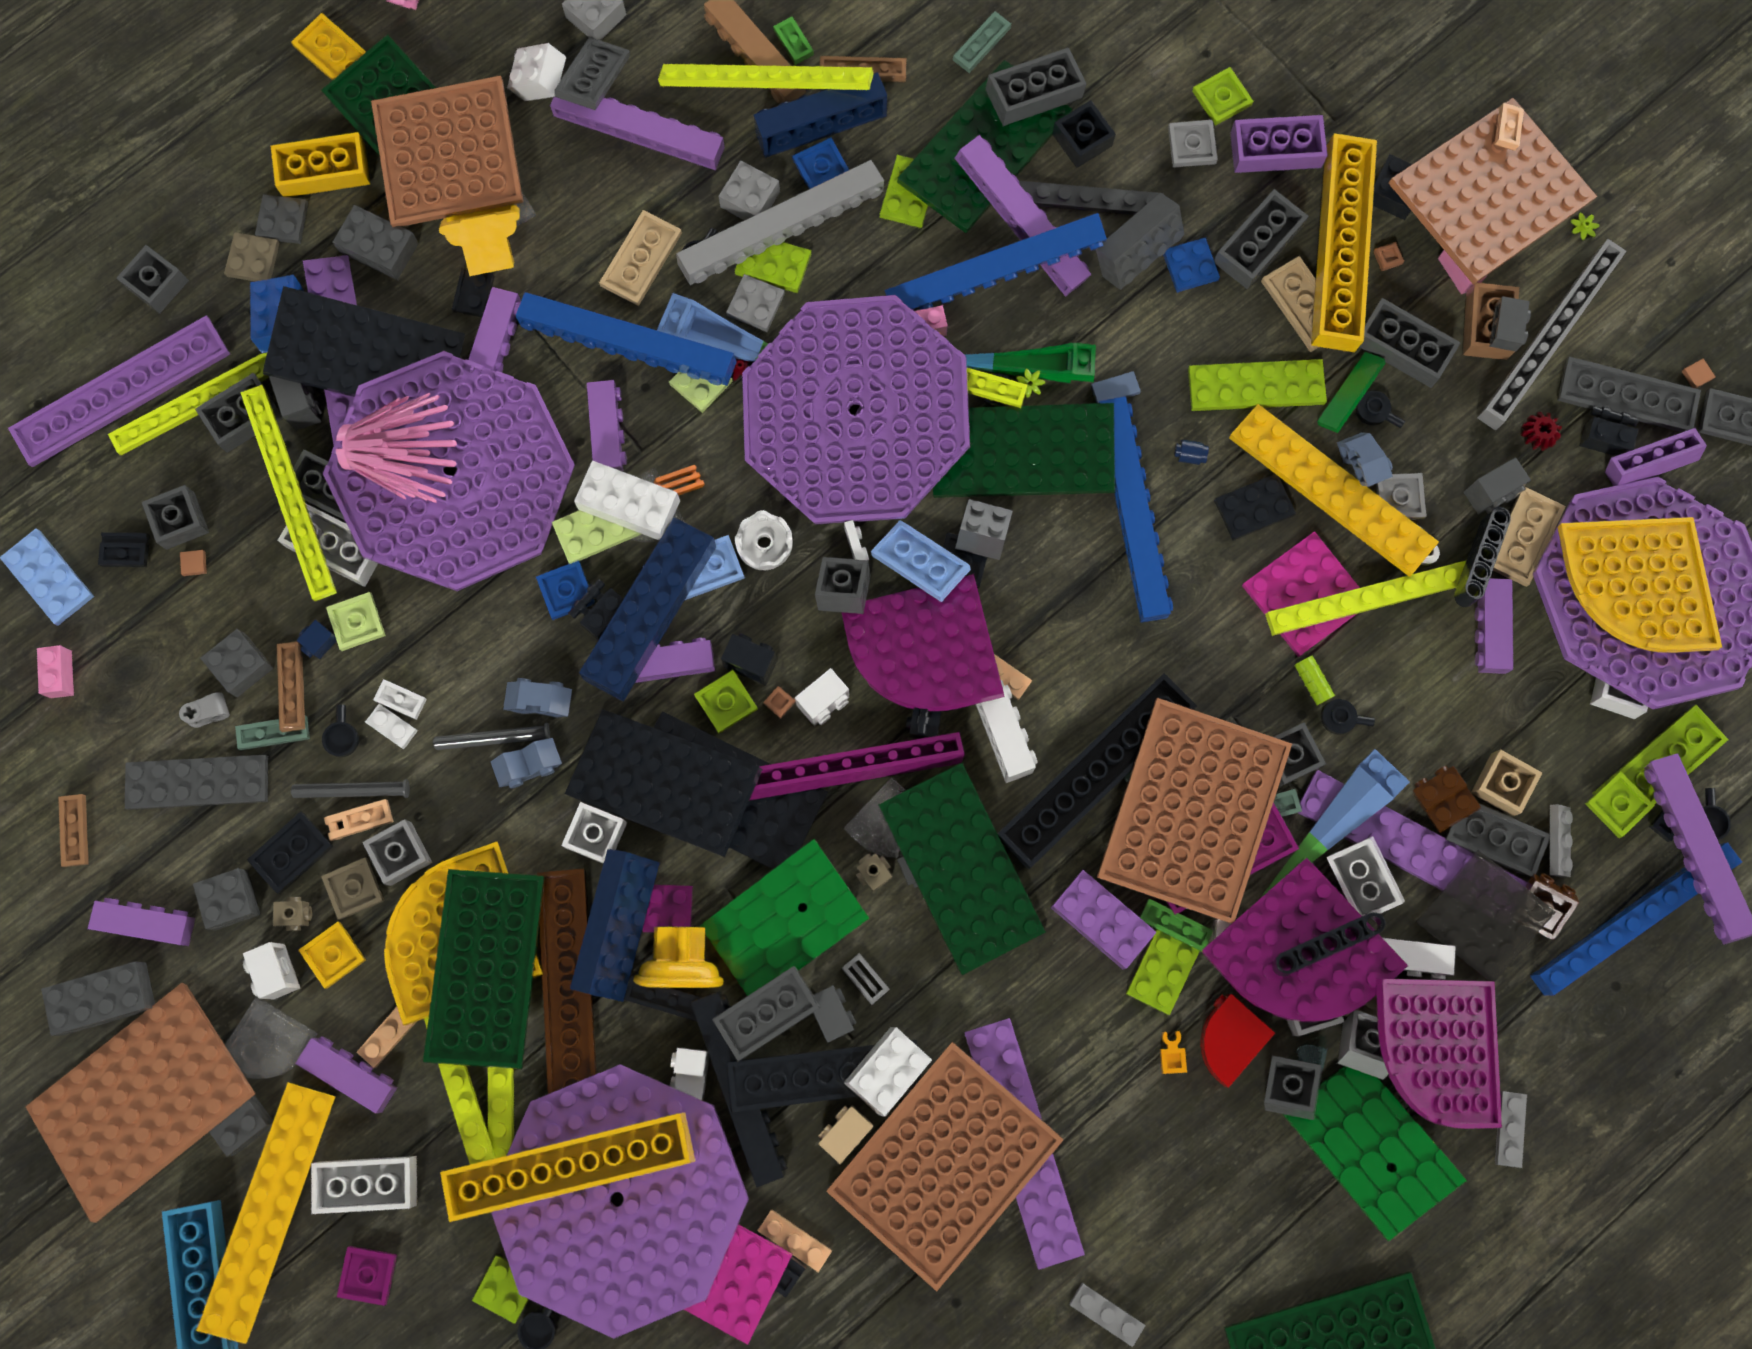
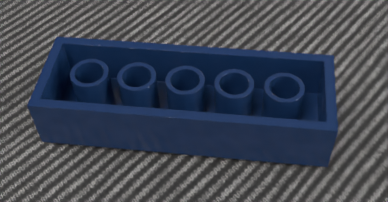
M877 72L873 75L869 90L822 89L820 92L812 95H803L798 100L783 102L777 107L760 110L757 114H754L756 136L764 157L767 158L886 117L887 93Z
M607 849L570 989L621 1002L624 1001L660 862L624 851Z

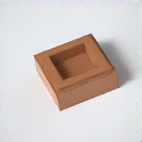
M1396 242L1374 250L1381 271L1402 265L1404 262Z
M1704 359L1681 371L1691 387L1695 389L1715 378V375Z
M204 550L180 552L181 575L207 574L206 552Z
M777 686L763 704L781 719L796 701L781 687Z

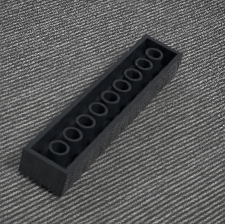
M1165 673L997 834L1001 842L1028 870L1133 769L1156 698L1192 710L1197 707Z

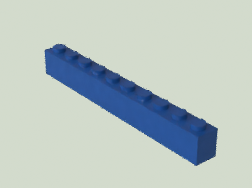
M1096 213L886 289L885 293L886 296L896 295L913 311L932 308L933 304L939 301L942 304L953 301V296L962 294L963 297L975 293V288L981 286L984 289L997 285L996 281L1004 278L1005 281L1018 277L1017 273L1026 271V274L1039 270V265L1045 263L1048 266L1061 262V257L1067 255L1069 258L1082 254L1081 250L1090 247L1091 251L1104 246L1103 242H1106L1107 238L1099 214Z
M526 292L515 315L520 326L526 330L532 331L535 329L549 337L556 335L570 343L576 341L590 349H595L596 347L603 349V351L611 355L616 353L624 355L625 358L631 361L641 360L649 366L665 367L672 373L682 372L690 378L697 380L699 378L706 379L711 384L717 386L721 384L728 386L736 365L735 355L732 352Z
M1126 397L1102 400L1099 403H1114V495L1140 622L1165 619L1173 611V603L1171 597H1167L1168 579L1166 575L1163 576L1161 567H1164V560L1162 554H1159L1157 549L1159 536L1153 529V524L1155 523L1154 512L1149 510L1150 492L1144 486V481L1146 480L1145 469L1140 467L1141 449L1140 446H1136L1137 430L1135 424L1132 425L1130 418L1133 416L1132 406L1130 403L1127 404Z
M1728 842L1720 844L1731 870L1742 863ZM1686 867L1682 868L1530 975L1543 995L1557 994L1697 895L1691 871L1689 872Z

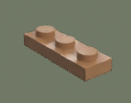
M86 795L59 797L61 867L89 865Z

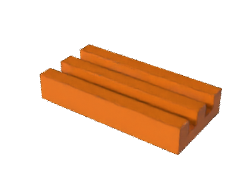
M695 465L660 476L653 481L654 484L667 489L693 480L695 481L693 484L673 490L678 493V496L704 486L703 480H700L699 472H696L697 468ZM691 474V475L686 476V477H684V478H681V479H678V480L669 482V483H667V484L661 485V484H663V483H665V482H668V481H671V480L680 478V477H682V476Z

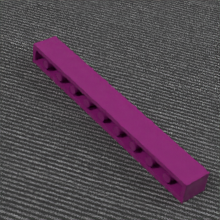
M960 733L759 766L763 770L750 800L960 764L964 757Z

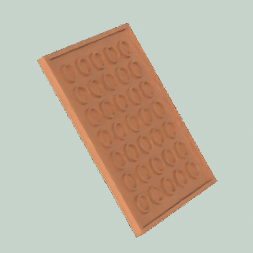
M1514 98L1506 102V104L1521 108ZM1498 107L1394 176L1388 182L1473 285L1597 197L1525 111L1523 113L1520 144L1515 151L1495 145L1500 108Z
M1156 698L1097 878L1232 924L1236 919L1292 743Z
M181 983L155 1003L152 1009L145 1011L29 1103L26 1109L89 1220L96 1223L255 1095V1092L188 986Z
M952 1042L826 1192L932 1288L938 1291L1064 1139Z

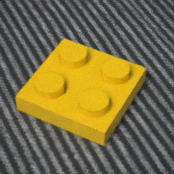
M336 922L299 949V952L324 989H328L366 961L341 922Z

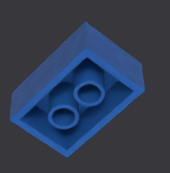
M294 275L250 282L251 340L261 353L268 352L283 286L304 291Z

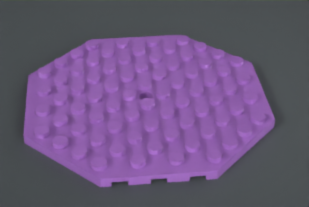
M896 295L806 302L796 317L783 327L776 339L769 343L758 355L756 361L742 373L745 461L814 524L842 523L851 520L858 522L904 519L970 448L966 356L950 344L938 331L928 325L916 312L906 306ZM854 404H859L862 407L860 413L856 416L850 414V407Z
M443 351L359 385L344 424H354L399 397L402 399L409 396L407 401L400 404L403 405L428 393L430 395L425 399L439 395L438 400L414 409V413L442 405H447V410L426 416L421 421L385 431L444 421L454 422L452 427L428 431L429 436L425 438L399 440H455L457 442L455 447L405 448L430 451L429 456L420 457L455 461L457 472L454 476L444 473L446 466L391 460L423 467L428 470L429 474L451 479L452 484L448 485L416 476L409 477L394 473L442 491L446 496L440 497L418 489L419 492L435 498L437 503L429 500L425 501L417 496L410 497L400 492L406 497V499H403L356 471L343 469L336 455V449H342V441L335 442L323 475L363 558L459 591L542 554L553 525L552 522L555 520L575 465L536 385L514 379L513 376L499 371L495 372L483 367V365L467 359H460L451 353Z
M1660 477L1576 494L1571 498L1558 526L1561 523L1693 517L1722 643L1721 649L1676 653L1654 652L1629 645L1605 631L1587 614L1572 590L1566 572L1558 526L1533 572V577L1564 659L1651 709L1738 690L1743 686L1746 680L1745 676L1752 667V541L1745 524L1737 520L1732 521L1723 516V512L1708 504L1703 505L1694 500V496L1680 488L1677 490L1665 484L1666 481Z
M624 1065L615 1066L531 1101L507 1156L678 1113H685L696 1162L491 1212L519 1295L611 1338H616L705 1301L709 1296L711 1287L749 1200L715 1106ZM615 1192H620L624 1197V1202L619 1207L611 1202L612 1195Z

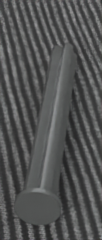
M545 723L544 726L437 736L433 738V746L436 750L550 739V727L548 723Z
M404 779L403 782L293 784L291 787L293 798L404 796V798H408L410 793L408 779Z

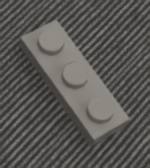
M1559 804L1550 805V875L1571 877L1573 867L1571 860V847L1573 844L1571 823L1573 816L1571 807Z
M1500 1091L1502 1128H1497L1495 1164L1522 1168L1527 1094Z
M1081 1283L1069 1303L1070 1306L1132 1347L1145 1327L1142 1322L1083 1283Z

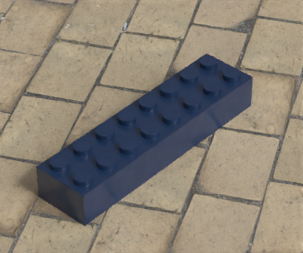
M675 517L672 519L581 668L579 674L584 681L624 702L716 549L714 537Z

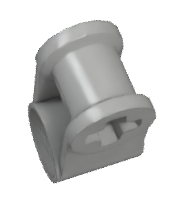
M223 693L209 694L196 701L186 703L179 711L181 720L194 728L221 721L230 716Z

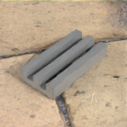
M860 953L841 968L871 1005L890 990ZM859 960L883 988L880 992L855 962ZM852 966L855 969V971L860 975V977L875 993V996L873 998L868 994V992L863 988V986L858 982V980L854 977V975L849 971L848 968Z

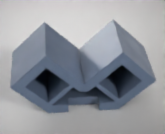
M1361 432L1337 442L1343 463L1353 465L1357 480H1359L1362 486L1369 487L1393 477L1390 459L1386 457L1370 433Z
M517 678L516 682H507L503 710L520 714L538 713L551 717H568L572 689L563 687V683L560 682L543 684L534 683L525 678Z
M553 738L534 741L522 750L502 753L490 761L499 787L509 786L510 788L523 785L524 781L540 775L541 777L550 775L555 772L554 768L562 764Z

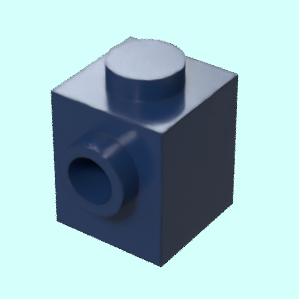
M314 620L310 626H306L300 632V637L297 639L302 645L301 651L310 658L314 655L319 659L337 641L335 635L317 620Z

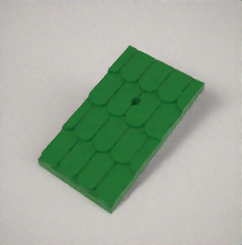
M813 839L706 920L700 927L705 928L706 936L746 995L749 996L793 966L798 971L870 918L815 839ZM801 904L807 905V910L805 912L799 911V906Z
M1343 1066L1320 1084L1314 1120L1282 1114L1387 1241L1393 1239L1467 1181L1420 1125L1408 1114L1387 1087L1377 1077Z

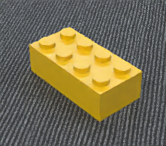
M359 132L271 146L275 186L283 197L370 185L366 145Z

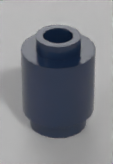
M1182 439L1180 444L1176 443L1174 457H1178V462L1200 465V463L1206 464L1209 446L1204 445L1202 442Z

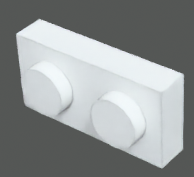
M853 520L844 522V529L853 559L869 560L866 548H861L859 540L862 539L860 527H855Z
M383 679L373 700L417 720L427 699Z
M381 704L377 705L365 721V723L402 749H405L418 731Z

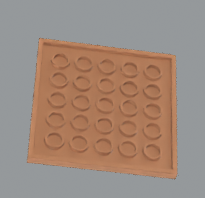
M501 76L371 101L392 227L412 225L453 215L458 216L523 203L504 84Z

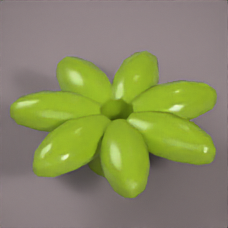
M1579 213V220H1571V223L1576 226L1572 233L1581 232L1580 237L1582 240L1586 238L1587 234L1591 237L1596 236L1592 229H1596L1600 225L1592 223L1593 215L1585 218L1583 213Z
M1026 369L1025 377H1016L1020 383L1028 385L1026 391L1027 398L1030 397L1032 390L1036 394H1041L1038 386L1045 384V381L1038 379L1040 371H1036L1031 375L1029 369Z

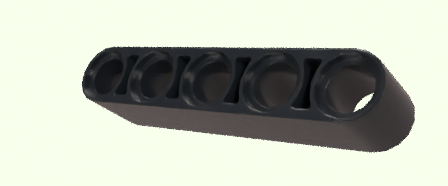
M1496 507L1480 522L1454 593L1455 601L1461 607L1471 606L1482 598L1486 591L1511 521L1510 513L1503 507Z
M1368 913L1286 950L1273 960V971L1278 976L1286 977L1369 940L1384 930L1385 919L1379 913ZM1368 919L1374 920L1377 923V930L1374 931L1368 928ZM1346 929L1354 931L1356 935L1355 940L1347 939L1345 936ZM1324 939H1329L1333 942V950H1327L1324 947ZM1301 950H1310L1312 960H1305L1301 955ZM1282 958L1287 959L1291 965L1290 970H1283L1279 965V960Z

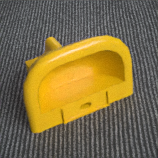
M513 204L458 216H448L441 221L439 232L445 235L450 244L462 247L470 276L514 268V259L508 236L512 235L516 230L520 209L517 205Z
M654 927L653 959L643 963L639 969V974L633 979L640 986L662 988L720 987L724 983L723 978L719 976L717 967L713 963L704 960V927Z

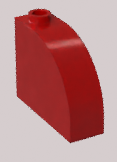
M1222 994L1214 1002L1213 1006L1215 1008L1204 1023L1200 1038V1048L1203 1061L1209 1072L1220 1084L1229 1088L1275 1032L1232 994H1227L1226 996Z

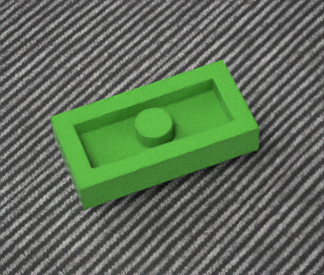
M793 17L773 26L775 34L795 65L814 55L812 47Z

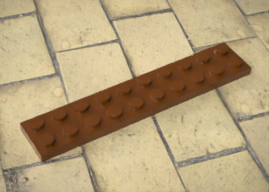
M585 869L537 873V876H544L545 878L540 913V942L548 1094L597 1074L593 998L591 994L570 989L588 923Z

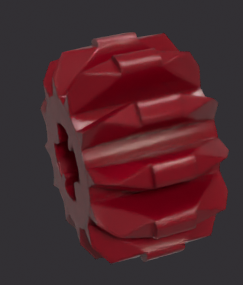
M1537 412L1535 416L1530 415L1527 418V422L1522 424V428L1525 431L1521 433V436L1527 437L1525 444L1532 443L1533 450L1540 447L1541 451L1556 445V441L1561 438L1559 431L1562 429V426L1556 425L1558 418L1552 420L1551 413L1543 415L1542 412Z

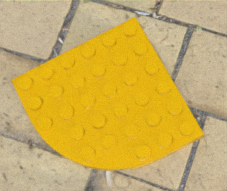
M1693 517L1561 523L1558 526L1566 572L1572 590L1587 614L1609 634L1634 647L1661 653L1714 651L1722 648Z
M498 842L452 857L430 868L415 883L409 886L397 903L386 931L384 958L388 980L404 1026L429 1017L448 869L508 873ZM537 955L535 956L533 978L543 975Z

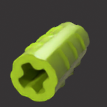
M1313 655L1294 665L1316 705L1335 696L1330 687L1331 685L1328 684Z

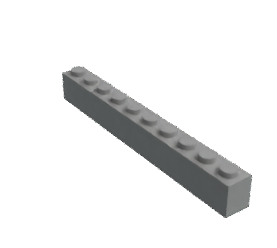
M872 160L865 162L676 253L678 266L690 285L701 283L710 275L722 273L733 264H740L754 254L763 253L766 248L773 244L779 245L793 235L798 236L809 227L819 226L830 217H837L851 207H858L869 198L874 199L883 192L884 179Z
M1609 239L1601 245L1477 417L1479 420L1495 431L1507 420L1624 256L1626 250Z

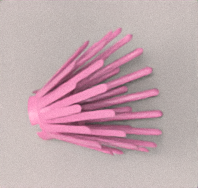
M430 393L403 405L400 404L407 401L409 396L402 399L399 397L354 424H344L339 429L336 441H342V449H336L339 464L343 469L356 471L403 499H406V497L400 492L410 497L417 496L425 501L429 500L437 503L435 498L419 492L418 489L440 497L446 496L444 492L394 473L409 477L416 476L448 485L452 484L451 479L429 474L428 470L423 467L391 460L455 467L456 462L453 460L420 457L429 456V450L405 449L455 447L457 445L455 440L399 441L428 437V431L452 427L454 422L444 421L389 431L385 430L421 421L426 416L447 410L448 406L442 405L414 413V409L434 402L440 396L436 395L425 399L429 397Z

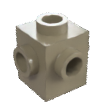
M867 854L858 861L860 864L857 867L859 873L856 876L863 886L868 884L873 892L892 879V875L888 871L890 865L883 856L879 858L877 854L873 856ZM871 868H876L878 872L876 874H870L869 870Z
M287 897L286 902H273V926L286 927V931H301V926H309V921L312 919V908L309 906V902L301 901V897Z

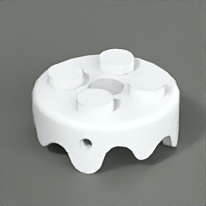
M761 510L741 522L735 536V544L740 558L747 565L758 570H770L780 566L787 560L792 550L793 539L791 530L783 518ZM762 537H767L771 540L770 545L766 548L758 545V541Z

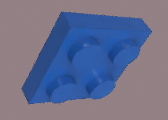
M832 138L792 156L808 189L849 171Z
M1206 237L1171 247L1163 254L1176 292L1212 283L1220 278Z
M579 560L536 576L552 620L568 615V612L574 607L572 604L576 600H580L589 587ZM594 598L586 607L596 604Z

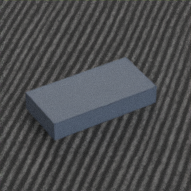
M1134 371L1093 383L1090 386L1096 404L1102 400L1132 397L1141 392Z

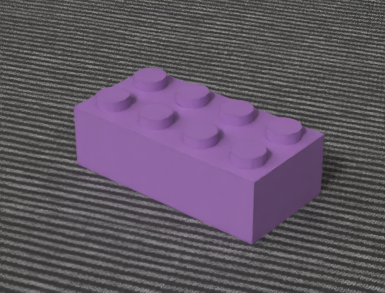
M1323 115L1235 120L1230 132L1235 173L1321 168L1327 158Z
M1084 870L1077 875L1050 907L1123 970L1128 968L1157 933Z

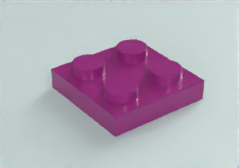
M654 885L643 925V932L654 933V927H691L693 886Z
M348 1246L337 1297L383 1306L387 1305L397 1254Z

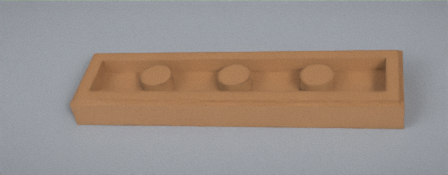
M820 56V67H872L873 74L878 72L881 81L906 82V58Z
M298 641L277 644L279 730L281 732L305 729L303 656L300 650L302 645Z

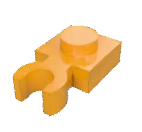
M1175 1031V1039L1173 1041L1168 1040L1167 1032H1162V1041L1167 1049H1160L1162 1074L1187 1073L1185 1048H1178V1044L1181 1041L1180 1032Z

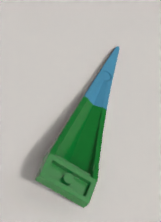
M1068 343L1030 350L965 355L967 368L1025 377V370L1029 369L1031 375L1036 371H1040L1038 379L1071 383V380L1094 382L1096 345Z

